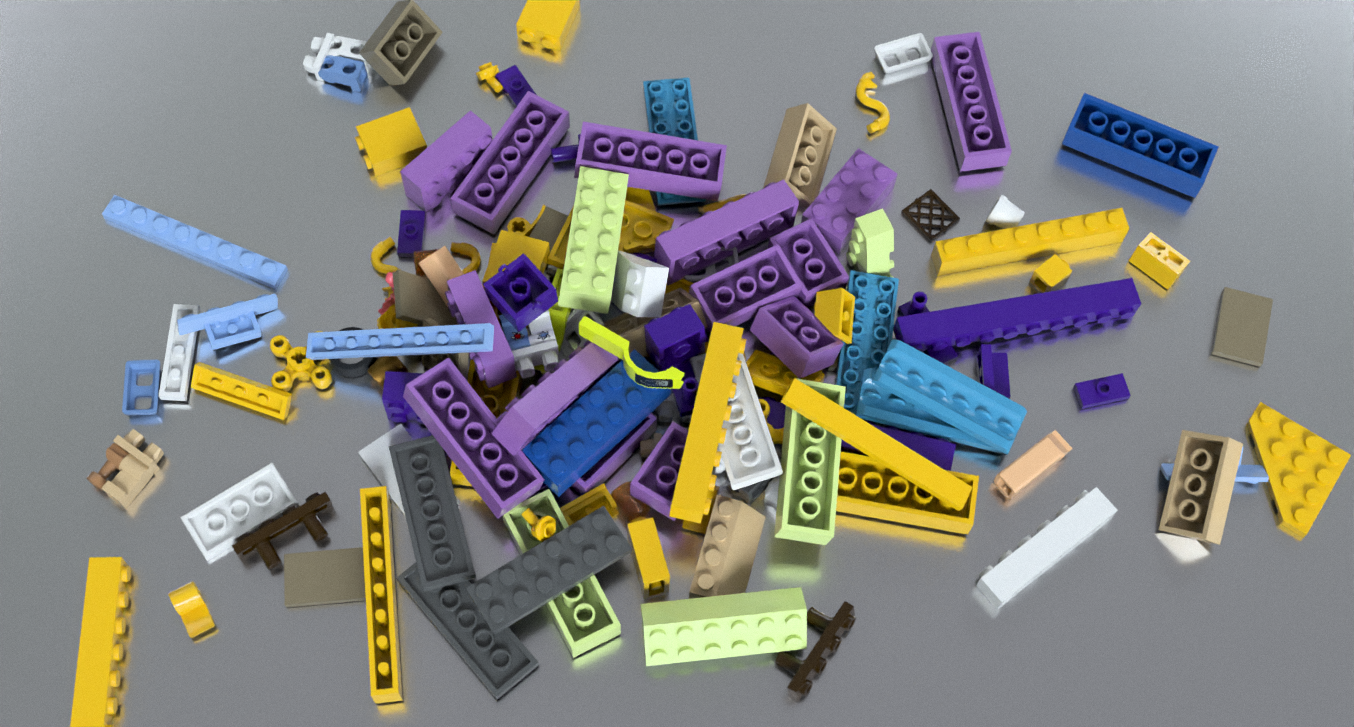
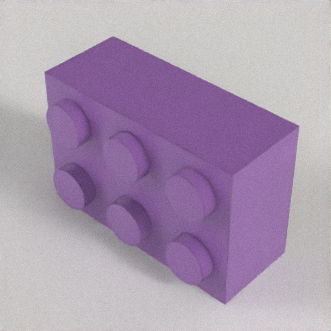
M812 218L769 238L768 248L779 244L801 282L802 288L799 296L796 298L805 307L809 308L816 302V292L838 288L846 290L849 276Z
M794 295L759 308L750 328V331L799 379L833 365L844 344Z
M675 422L671 423L630 483V495L673 521L676 518L669 517L688 435V430Z

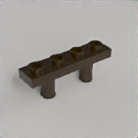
M326 491L322 494L316 492L305 499L306 503L299 507L296 505L289 507L282 512L283 516L275 521L269 519L259 526V530L251 535L247 532L239 536L235 540L236 543L232 545L239 559L253 551H257L268 570L275 568L282 561L271 544L272 540L299 524L305 525L315 543L326 538L329 534L318 517L320 512L332 506Z
M844 601L836 615L832 618L814 607L808 610L807 622L822 630L823 634L805 660L802 661L787 651H782L778 654L775 661L776 664L794 674L793 679L787 686L788 696L798 702L802 695L806 696L813 686V678L817 673L821 674L825 669L828 655L831 651L833 653L837 651L842 642L840 637L845 630L849 631L853 627L856 617L854 606Z

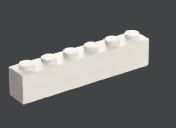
M1097 487L1090 492L1084 490L1075 498L1076 503L1073 506L1065 505L1056 513L1057 518L1054 521L1046 520L1037 528L1038 533L1036 535L1024 537L1017 544L1019 546L1014 552L1008 550L998 559L1000 561L998 565L994 568L989 565L979 574L981 578L976 586L996 609H999L1112 519L1118 510Z

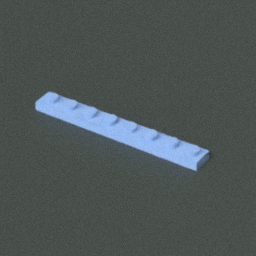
M117 195L112 197L102 213L106 220L275 290L288 271L287 266Z
M483 323L308 333L306 358L318 360L493 351L494 325Z

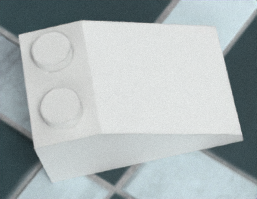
M618 251L611 301L621 311L636 317H661L669 268L635 255Z

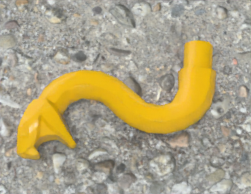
M867 72L860 78L856 86V95L861 103L876 109L880 113L879 118L867 125L868 132L872 134L884 129L889 124L890 113L885 104L870 98L865 93V89L877 88V85L871 80L875 78V75L872 72Z
M388 237L383 242L380 241L371 252L370 260L372 266L383 274L400 270L396 266L383 264L380 260L395 245L391 237ZM391 287L382 288L384 292L389 293L388 298L390 294L394 293Z
M452 242L450 252L467 255L472 260L462 270L463 273L477 271L481 263V256L477 248L469 243Z

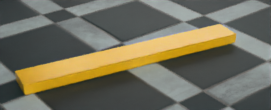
M796 378L791 381L781 400L783 404L958 511L963 509L972 490L970 485Z

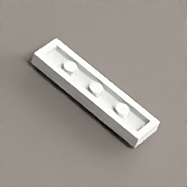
M173 305L159 390V398L161 400H187L197 331L179 335L177 320L188 314H200L201 309L199 305Z

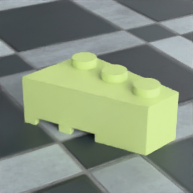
M882 208L855 219L846 257L848 263L854 266L858 272L894 278L890 273V269L894 268V261L890 260L889 253L894 251V229Z

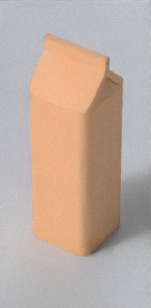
M443 246L418 264L447 305L448 301L445 292L448 291L447 281L464 275L446 246Z
M1054 430L999 472L994 479V483L1011 500L1060 461L1073 448Z

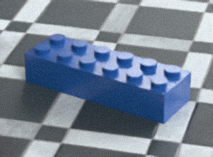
M1086 93L1082 96L1062 142L1063 145L1194 198H1196L1206 180L1219 147Z
M635 349L629 354L630 359L640 369L653 373L659 372ZM622 360L524 447L522 452L543 477L544 483L559 497L671 395V389L648 388L637 384L628 376Z

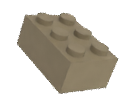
M414 0L398 1L360 50L359 54L389 85L405 84L443 32Z

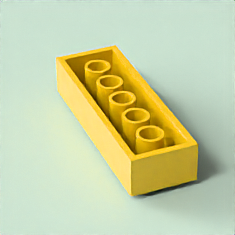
M841 452L836 511L968 535L974 523L979 476L945 470L972 487L963 509L958 511L869 456Z

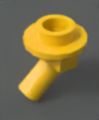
M489 62L479 66L480 71L476 72L479 80L486 79V82L496 93L501 92L503 86L494 77L499 73L498 65L493 66Z
M530 508L521 514L532 526L531 533L538 540L543 542L554 535L556 521L553 517L548 515L539 519Z

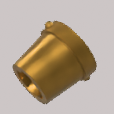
M397 356L379 357L367 370L382 388L384 387L385 371L409 373V370Z

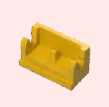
M1150 232L1137 246L1129 262L1168 290L1183 273L1190 260Z
M604 483L560 507L569 526L602 506L606 508L612 518L619 515L616 509L617 505Z

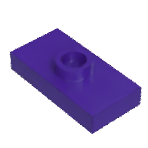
M516 65L495 75L515 108L528 91L536 94Z
M401 210L397 246L398 257L422 258L426 220L425 211Z
M1123 373L1075 383L1073 386L1081 409L1126 400L1131 396Z

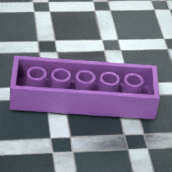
M980 31L934 37L931 47L933 57L931 59L960 172L1006 166L1012 150Z
M528 91L450 198L453 213L495 234L550 156L551 148L557 146L569 129V111Z
M583 122L574 178L579 177L580 166L629 174L627 187L718 201L722 186L727 145Z
M785 180L769 183L764 189L750 192L742 199L735 202L730 201L720 209L708 211L700 218L686 221L680 227L671 231H664L656 237L654 258H657V264L669 268L667 285L732 256L733 250L730 249L736 247L737 253L792 228L799 200ZM720 247H724L726 251H720Z
M587 340L584 344L585 348L582 349L580 346L570 354V360L566 361L563 359L553 369L555 372L551 374L548 371L538 381L539 385L536 387L533 384L523 392V398L520 400L517 397L506 406L505 409L507 411L501 414L495 421L497 427L491 434L513 456L516 455L609 373L621 359Z
M449 357L406 384L403 394L404 399L497 519L540 490L544 482L543 477L522 450L513 456L491 434L497 427L495 423L496 417Z

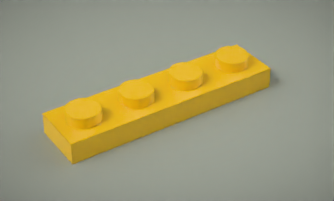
M201 362L194 365L191 388L282 420L288 417L292 398L291 393Z

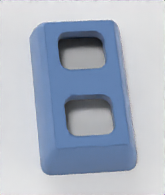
M133 360L126 362L122 412L125 415L157 414L161 367L159 360ZM139 374H153V383L150 386H137V376ZM152 397L149 409H135L136 398Z

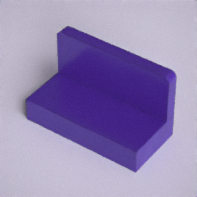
M981 344L977 352L979 383L1010 399L1007 353H992L991 344Z

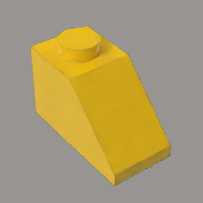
M843 288L816 292V302L814 303L815 316L835 337L846 344L852 343L855 296Z

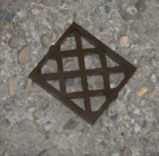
M932 189L916 198L914 202L901 212L930 242L942 233L947 232L950 227L960 221V217ZM930 196V203L921 202L925 197ZM933 198H934L939 204L933 203ZM913 206H918L917 212L909 211ZM921 206L929 207V213H921ZM933 207L941 208V214H932ZM944 210H946L950 215H944ZM920 216L929 217V224L920 223ZM932 218H941V225L932 224ZM944 219H953L947 226L944 225ZM932 228L940 229L938 233L932 235Z

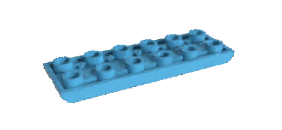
M690 77L643 81L648 131L650 133L698 140ZM656 191L658 206L706 202V199Z
M851 270L847 291L855 296L852 343L846 344L843 342L844 344L838 356L835 385L846 387L844 408L856 415L864 369H878L892 341L899 279Z
M892 339L871 381L877 386L1006 455L1009 453L1027 413V410L1022 405L900 340Z
M864 369L856 416L859 418L1003 453L872 383L871 381L877 370Z

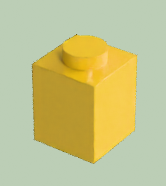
M1054 254L1034 270L1029 282L1041 293L1056 291L1068 281L1072 270L1065 260L1060 259Z

